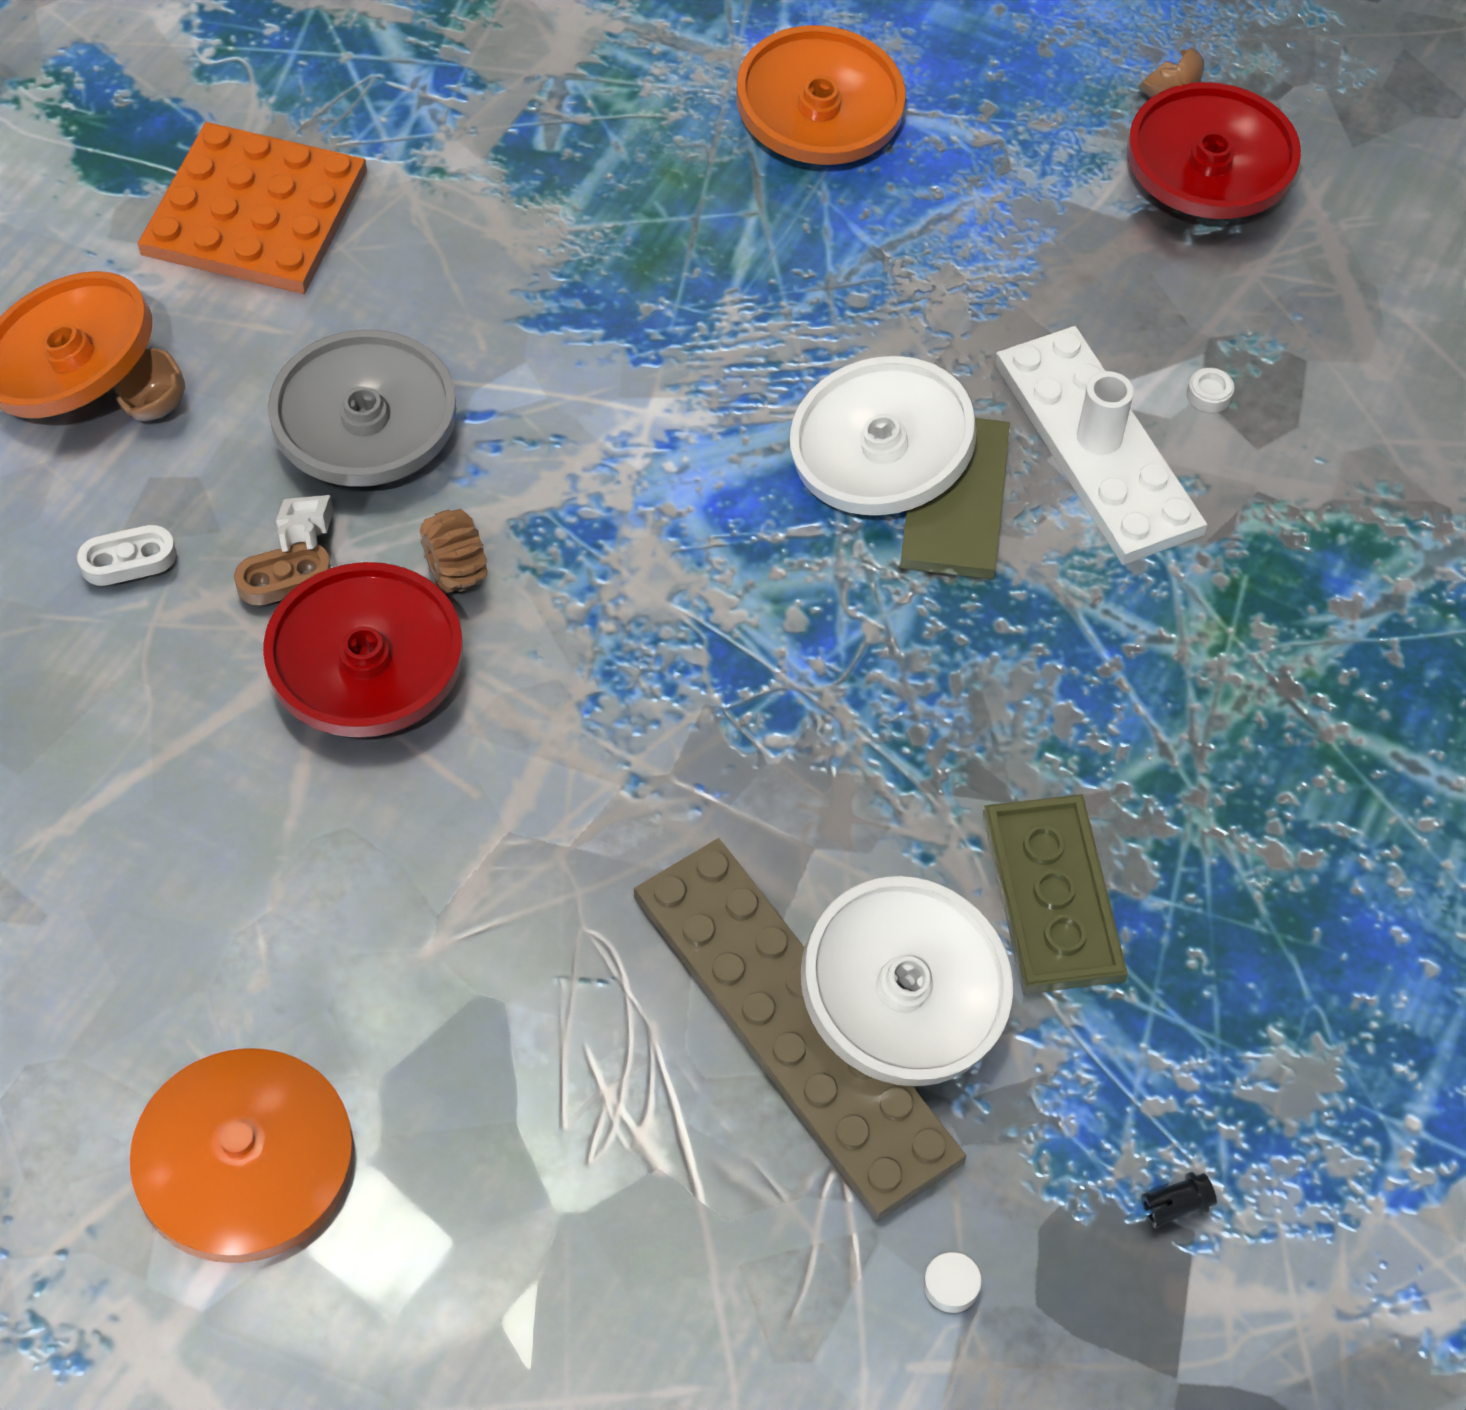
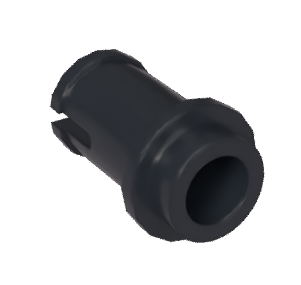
M1193 1172L1186 1173L1184 1181L1151 1193H1144L1141 1196L1145 1211L1164 1204L1167 1205L1147 1216L1154 1228H1159L1165 1223L1195 1212H1199L1200 1215H1206L1209 1213V1207L1217 1204L1214 1188L1205 1173L1197 1176Z

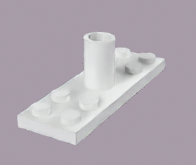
M1076 326L996 352L994 362L996 368L1122 565L1205 535L1208 524L1130 408L1134 395L1132 383L1120 373L1105 371Z

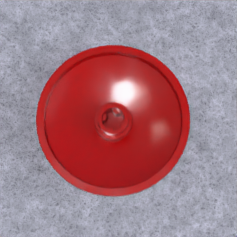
M1198 82L1166 89L1143 104L1131 124L1127 142V155L1130 167L1139 183L1162 203L1194 216L1212 219H1233L1262 212L1276 204L1287 194L1294 183L1299 168L1301 145L1298 134L1287 116L1265 98L1233 85Z
M358 562L340 565L319 572L289 592L277 606L269 620L264 636L263 656L267 676L275 696L289 713L312 728L333 735L373 737L406 728L423 719L442 703L455 685L460 673L463 660V638L460 621L451 601L429 579L417 572L393 564Z

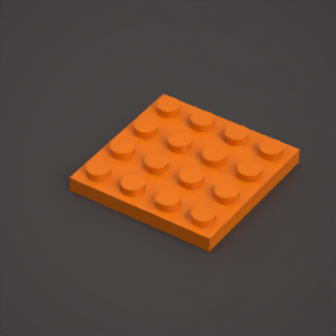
M205 122L138 241L140 255L305 294L367 172L366 159Z

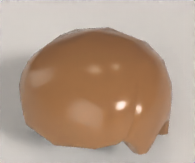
M1195 48L1183 49L1181 51L1183 57L1178 64L1165 61L1140 83L1138 88L1146 96L1152 98L1156 94L1175 86L1201 82L1204 60Z
M149 348L145 349L132 370L114 386L119 405L128 416L133 417L135 420L148 422L167 416L180 405L185 390V381L178 365L168 352Z

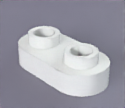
M146 525L93 537L83 543L77 553V562L82 576L89 583L98 586L111 585L162 573L170 568L176 559V548L172 535L167 529L158 525Z

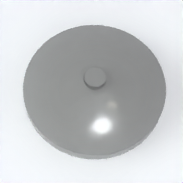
M354 330L337 333L306 346L295 354L277 375L271 388L268 404L273 436L286 458L298 469L316 479L344 486H373L389 483L421 469L438 455L447 443L455 425L457 410L452 378L439 357L418 341L397 333L381 330Z

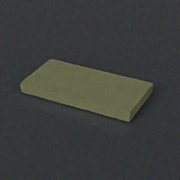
M975 418L977 429L975 449L964 472L945 492L921 506L907 510L900 568L994 579L1010 422Z
M1083 794L984 805L983 819L1023 994L1125 982L1128 972Z

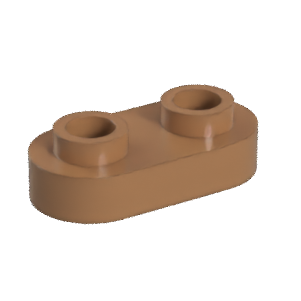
M306 542L291 545L289 551L282 552L280 548L246 558L237 566L234 580L238 595L243 601L251 605H267L283 600L296 586L317 573L330 569L331 564L329 555L322 546L317 544L315 548L307 550ZM307 570H311V571H312V572H309V573H306V574H301V573H303L304 571H307ZM262 583L267 584V585H263V586L256 587V585H258V584H262Z

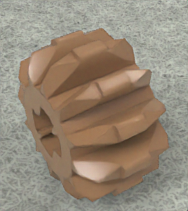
M460 508L453 511L448 509L435 513V516L424 520L420 528L421 544L425 553L424 558L429 566V572L432 573L435 583L446 593L453 591L461 592L472 588L475 584L481 583L486 578L488 571L486 567L487 558L483 550L484 544L479 537V530L475 528L473 519Z

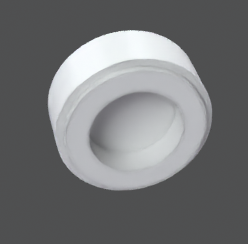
M1216 368L1200 369L1190 378L1187 398L1191 405L1200 411L1207 413L1223 411L1231 403L1235 388L1234 382L1222 370Z
M947 1252L935 1257L928 1265L924 1278V1291L930 1303L937 1309L948 1313L965 1311L975 1303L981 1288V1274L975 1262L966 1255L957 1252Z

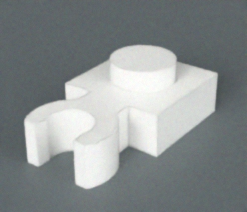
M330 495L283 500L276 519L282 552L289 551L290 546L296 542H306L307 550L317 546L316 537L321 533H327L334 512Z

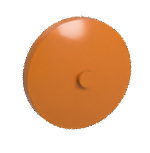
M822 25L792 27L771 34L761 40L745 56L738 72L736 87L737 108L742 121L752 135L778 154L796 161L819 165L853 162L881 149L898 130L903 116L906 97L903 77L895 62L883 49L854 32Z
M102 271L76 273L42 285L7 309L0 316V410L22 418L51 417L82 407L118 384L141 358L152 332V313L150 307L136 285L127 278L115 273Z
M243 1048L227 1050L212 1054L186 1066L165 1082L153 1095L143 1110L134 1130L129 1158L130 1174L136 1197L147 1219L175 1247L193 1256L215 1262L244 1263L258 1261L283 1253L300 1244L317 1231L332 1215L340 1203L351 1177L354 1159L353 1134L348 1114L337 1091L312 1066L291 1055L268 1049Z

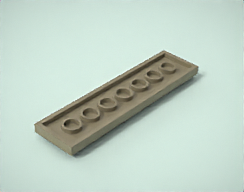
M720 838L715 839L634 887V898L877 1222L965 1164L967 1155L913 1086L886 1083L861 1073L842 1060L825 1043L811 1021L802 994L801 963L805 947Z

